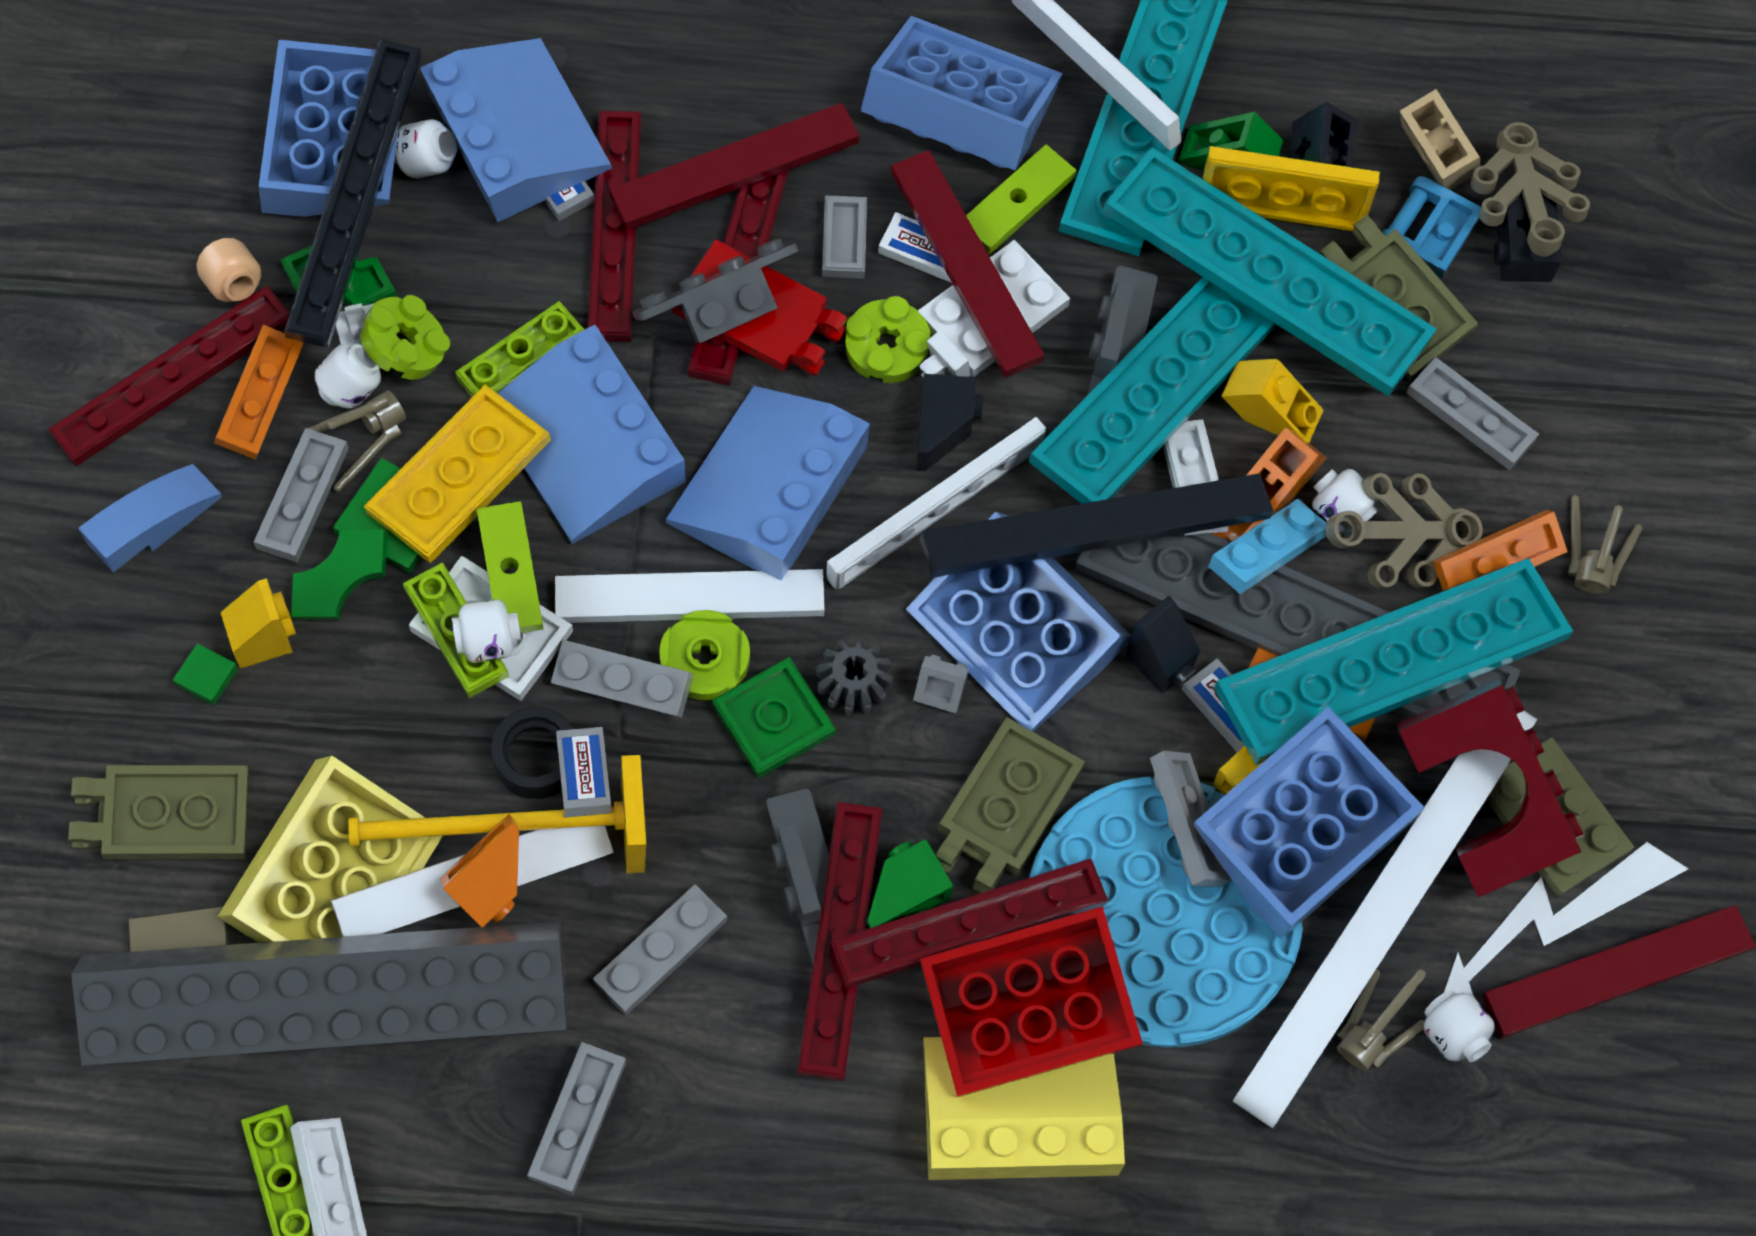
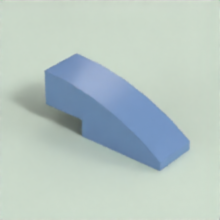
M191 464L161 476L125 495L96 514L78 529L87 545L114 573L144 548L148 547L153 552L222 498V495L198 468Z

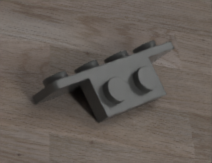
M780 238L769 241L756 248L759 255L744 261L742 255L719 264L720 272L705 279L703 273H699L679 282L681 290L666 296L664 290L646 296L640 300L642 307L632 311L635 320L644 321L680 305L696 343H702L777 309V305L761 268L798 252L796 243L782 244Z
M1121 265L1116 268L1110 296L1104 295L1097 320L1104 322L1101 334L1095 333L1089 353V358L1095 359L1088 394L1145 337L1158 280L1155 274Z
M802 789L768 798L766 807L777 843L771 844L774 862L778 872L785 870L789 883L788 887H784L787 907L790 915L798 914L813 966L829 852L809 789Z

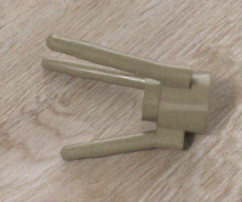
M386 390L359 407L308 428L317 432H324L361 418L372 434L378 431L382 433L334 484L333 490L335 492H340L390 440L401 435L397 425L406 420V415L401 404L391 391Z
M1572 495L1570 510L1571 563L1568 575L1576 577L1574 585L1584 592L1595 595L1607 594L1610 589H1615L1618 575L1637 542L1643 527L1641 524L1634 526L1616 560L1612 563L1613 557L1610 555L1623 511L1622 506L1616 505L1609 521L1601 550H1589L1586 556L1581 558L1580 502L1578 495Z
M1378 969L1375 970L1360 993L1346 1025L1337 1034V1038L1341 1040L1337 1046L1338 1052L1354 1067L1364 1072L1371 1066L1378 1069L1387 1057L1424 1030L1425 1020H1420L1384 1047L1382 1045L1386 1037L1381 1031L1425 978L1426 972L1423 969L1418 970L1373 1025L1364 1021L1361 1026H1357L1380 976V971Z

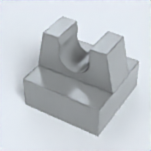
M936 655L925 656L913 701L956 713L969 669L966 668V664L959 662L956 665L940 660L941 657Z

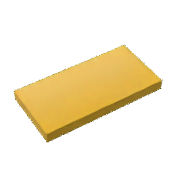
M1210 146L1202 179L1262 218L1354 231L1353 225L1366 214H1369L1379 185L1380 172Z
M484 385L364 505V509L369 516L431 564L478 516L477 509L487 507L551 441L550 433L487 385Z

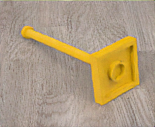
M640 755L621 757L622 801L614 802V807H611V813L564 817V810L365 822H359V817H354L348 820L350 846H358L360 841L489 833L510 814L516 820L519 831L615 825V830H624L626 874L645 873L646 832Z

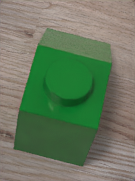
M1254 111L1189 126L1179 161L1185 166L1204 171L1210 146L1279 156L1283 139Z
M926 839L913 845L912 841L905 842L889 852V858L885 860L866 929L933 909L951 899L953 884Z

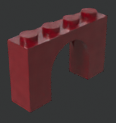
M1499 678L1397 724L1402 739L1419 773L1462 753L1479 749L1492 750L1504 754L1513 760L1523 772L1525 794L1521 807L1515 816L1505 825L1456 847L1458 856L1478 898L1581 853L1582 851L1576 839L1584 836L1573 811L1571 810L1564 814L1556 799L1564 795V792L1553 769L1544 772L1538 761L1537 756L1545 752L1533 727L1524 731L1517 714L1525 711L1514 686L1504 689Z

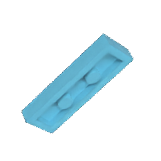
M1296 499L1272 515L1270 519H1266L1213 554L1208 567L1239 594H1242L1325 538L1327 523L1303 502Z

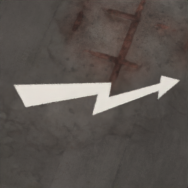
M1646 842L1554 916L1542 877H1540L1465 968L1459 953H1457L1444 993L1448 991H1454L1456 994L1464 992L1473 996L1469 981L1531 921H1535L1545 946L1688 870V868Z

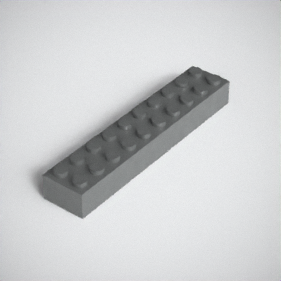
M561 921L82 955L71 973L81 1066L560 1031L567 1028L568 1008Z

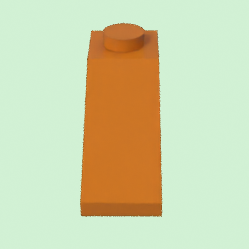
M1285 427L1247 475L1260 473L1274 511L1272 515H1274L1301 491L1327 457L1295 431ZM1265 520L1231 525L1226 532L1211 534L1233 542Z

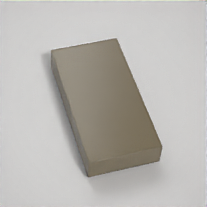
M223 907L129 919L130 951L228 945L227 923L217 917Z

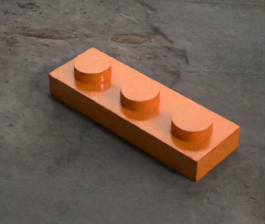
M266 325L262 326L215 437L214 444L256 460L304 342L285 338V333Z
M1545 510L1434 560L1433 564L1442 590L1446 591L1527 558L1530 559L1535 567L1568 551L1555 512Z

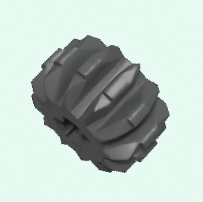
M861 637L856 639L854 647H849L847 642L841 638L837 643L838 652L826 648L823 652L825 663L819 664L816 667V676L822 679L818 683L819 694H830L828 705L831 709L837 707L842 702L845 703V713L848 716L853 713L854 705H859L861 710L867 714L871 711V700L882 704L886 699L884 689L891 687L893 677L886 673L890 670L891 666L889 658H878L880 654L878 644L871 646L867 650L863 649L864 641ZM850 672L853 677L854 672L862 674V679L858 680L857 676H855L854 680L846 678V674Z

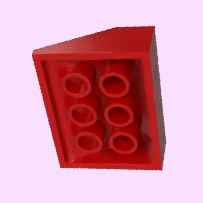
M1103 906L920 959L958 1098L1143 1045Z

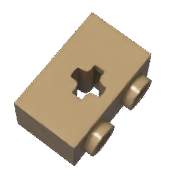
M1437 89L1399 111L1402 128L1438 184L1452 190L1472 178L1474 170L1480 166V157Z

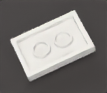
M1015 240L990 257L1032 333L1069 306L1070 297ZM953 285L918 310L927 321L930 333L933 336L941 330L968 359L971 377L976 376L995 362Z
M461 556L449 574L467 604L492 600L488 572ZM541 605L540 611L544 630L521 633V640L512 641V654L507 658L501 659L508 670L509 677L495 684L520 701H522L560 650L562 640H567L573 632L572 624ZM417 613L409 624L410 631L440 650L419 613ZM453 625L448 630L453 631Z

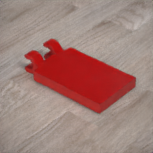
M715 239L691 276L703 273L706 279L719 273L718 265L729 259L742 255L743 260L746 261L751 257ZM764 266L761 270L775 300L777 309L716 337L782 372L785 371L791 362L805 372L817 376L825 364V360L822 358L826 351L816 344L807 343L813 332L817 331L827 339L838 343L846 331V327L843 325L847 317L839 311L825 309L827 297L768 266ZM680 305L672 308L673 314L686 320Z

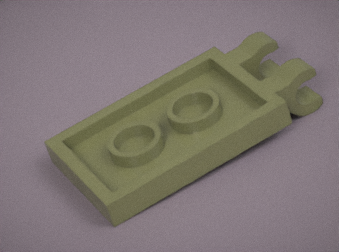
M1366 214L1353 225L1355 228L1353 235L1366 247L1350 260L1342 249L1332 241L1320 253L1331 262L1437 328L1431 341L1405 374L1411 381L1435 357L1439 359L1477 329L1478 322L1396 229L1385 236Z
M1006 717L939 823L938 831L945 834L947 838L937 851L936 857L946 874H950L963 852L984 864L976 876V883L972 888L979 894L993 890L1004 870L1017 876L1082 771L1085 761Z
M107 765L106 778H72L71 796L75 798V805L92 806L99 803L98 822L75 821L69 823L68 840L72 842V849L89 850L102 846L101 854L103 859H246L249 789L248 765Z

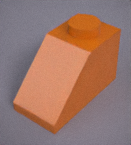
M510 814L499 822L440 878L442 888L482 928L490 920L494 923L502 920L515 905L512 900L517 896L519 828L516 820Z

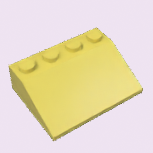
M334 756L317 759L217 917L258 943L343 937L331 900L423 869L442 836L360 841L358 846H350L349 818L359 817V822L425 817Z
M941 1037L923 1038L928 1180L1119 1176L1125 1165L1122 1112L1114 1053L958 1098Z

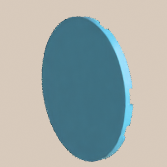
M1141 777L1104 787L1085 797L1069 809L1057 821L1044 840L1036 855L1029 878L1092 858L1108 898V902L1103 906L1143 1045L1164 1048L1199 1045L1222 1038L1238 1030L1253 1020L1275 998L1295 963L1301 943L1302 922L1281 940L1248 904L1233 881L1220 887L1192 886L1182 866L1183 858L1176 836L1168 824L1169 815L1162 794L1156 787L1154 779H1151V777ZM1200 783L1209 809L1225 796L1215 791V787Z

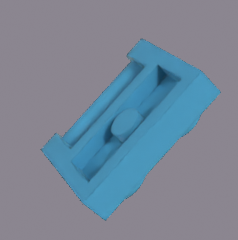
M1419 176L1409 188L1411 194L1388 229L1382 230V233L1387 236L1396 229L1437 277L1442 279L1480 219L1479 212L1481 207L1431 179ZM1431 202L1437 205L1414 241L1404 236L1424 203Z

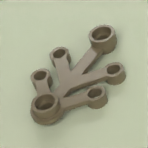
M1514 122L1507 125L1498 134L1496 140L1498 152L1484 166H1479L1474 170L1470 185L1479 194L1492 193L1495 190L1498 175L1513 162L1516 174L1493 197L1483 201L1479 218L1488 226L1502 224L1507 208L1522 193L1531 223L1527 236L1528 245L1534 254L1542 257L1550 256L1560 249L1565 229L1558 220L1548 217L1542 195L1563 206L1562 215L1571 222H1581L1586 218L1590 208V201L1582 194L1569 191L1577 186L1581 175L1580 168L1576 164L1564 162L1540 148L1537 133L1530 125ZM1533 163L1553 173L1552 180L1535 171Z
M1377 473L1364 479L1362 483L1364 491L1372 500H1380L1399 521H1363L1358 513L1344 511L1331 516L1327 521L1325 529L1327 539L1337 548L1355 546L1362 540H1401L1384 561L1374 563L1368 570V580L1377 589L1391 587L1397 582L1399 572L1425 540L1440 539L1425 561L1413 563L1407 570V580L1414 588L1421 589L1432 586L1438 576L1433 561L1480 540L1483 532L1482 523L1476 514L1463 508L1453 510L1432 488L1429 478L1421 473L1410 475L1403 479L1401 483L1402 495L1408 501L1415 502L1420 500L1438 521H1425L1393 488L1391 479L1386 474ZM1375 480L1381 485L1380 494L1374 490L1373 484ZM1413 481H1416L1420 486L1419 494L1413 490ZM1338 524H1341L1345 529L1344 538L1339 534ZM1456 524L1461 529V537L1456 532ZM1420 567L1426 573V579L1424 582L1419 578L1418 575ZM1381 568L1387 573L1386 582L1382 581L1379 576Z

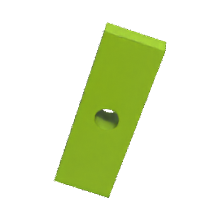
M1047 144L966 215L988 255L996 250L1075 178L1077 170Z
M558 301L455 372L456 379L471 397L484 385L498 393L554 346L580 333L584 328L565 306ZM518 351H526L523 354H516Z
M521 501L478 508L477 514L492 600L499 599L503 601L508 614L517 612L520 634L544 630ZM509 568L517 569V571L512 574L504 573V571Z
M443 562L403 583L408 597L469 698L509 677L508 670L501 659L472 663L466 658L465 653H457L454 631L448 629L453 625L452 618L459 617L460 608L467 604Z
M284 1105L242 1119V1127L273 1236H314L290 1129L294 1125L289 1106ZM281 1175H291V1181L287 1186H276L277 1179Z

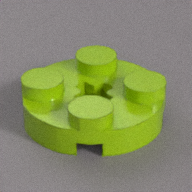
M407 295L404 298H383L369 309L363 319L364 328L360 332V336L366 353L383 370L388 372L392 367L397 371L404 372L401 378L415 380L430 375L440 364L444 354L450 347V340L437 319L427 310L423 300L414 295ZM397 334H404L410 340V342L407 339L400 340L397 337Z
M893 296L887 300L872 301L860 307L847 321L845 339L847 359L852 367L866 378L870 379L871 375L875 378L883 379V383L905 381L921 370L919 366L926 360L929 353L927 340L930 339V328L918 310L910 306L902 297ZM882 334H892L897 337L895 339L896 347L890 348L887 344L879 346L877 342Z
M713 610L689 612L681 617V621L676 623L671 629L669 627L664 633L660 644V664L694 674L688 694L689 698L713 700L740 685L741 681L745 678L750 664L749 641L743 630L741 632L739 627L732 623V619L721 612ZM701 646H709L710 652L718 656L715 660H710L709 664H700L698 659H693L692 654L700 653Z

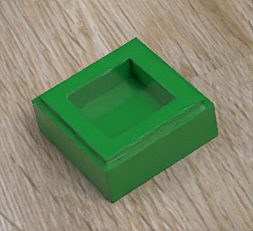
M197 643L172 681L176 687L215 706L237 672L238 667L231 660Z

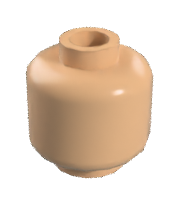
M222 238L213 241L204 248L198 257L196 264L198 276L218 300L223 302L244 300L252 295L259 285L261 279L260 265L243 242L239 240Z

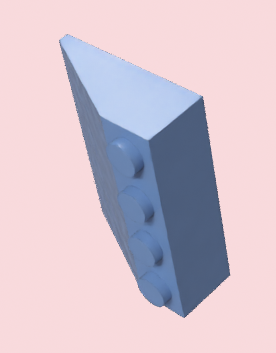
M910 16L871 68L861 112L872 115L882 123H892L911 130L916 136L931 138L950 145L955 151L970 153L986 159L994 166L1016 170L1031 145L1063 73Z
M541 38L457 50L420 68L429 95L446 127L453 133L457 147L497 222L545 201L547 197L612 169L611 163Z
M288 40L278 41L259 180L262 213L302 217L323 214L376 49ZM397 135L374 206L390 203Z
M596 325L554 346L497 393L550 433L551 441L524 468V471L571 544L686 482L684 458Z
M753 386L666 518V523L756 571H764L782 581L867 449L870 423L830 403Z
M995 512L988 520L1010 515ZM1053 557L935 577L906 608L959 663L966 664V668L969 669L968 673L1020 725L1032 732L1104 670L1130 642L1132 636Z
M1327 707L1199 817L1193 825L1248 904L1282 940L1406 830L1425 807L1343 721Z

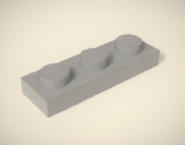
M1436 357L1408 388L1407 394L1508 470L1514 467L1539 435V433Z
M305 428L254 540L257 550L298 563L348 452L347 441Z
M562 640L551 683L682 718L694 674Z
M1162 751L1150 758L1155 773L1154 781L1162 794L1169 815L1168 824L1176 836L1183 858L1182 866L1190 879L1191 885L1220 887L1232 881L1193 825L1199 817L1209 810L1191 754Z
M696 884L693 885L593 978L594 984L627 1016L727 922V915Z
M581 1042L527 1174L529 1180L569 1195H574L627 1061L625 1057Z

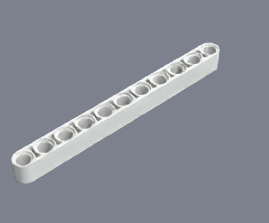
M1526 711L1517 714L1524 731L1532 728L1537 721V718ZM1484 749L1468 751L1457 756L1425 805L1424 810L1406 834L1233 1099L1234 1103L1271 1128L1275 1126L1511 761L1509 757L1496 751Z

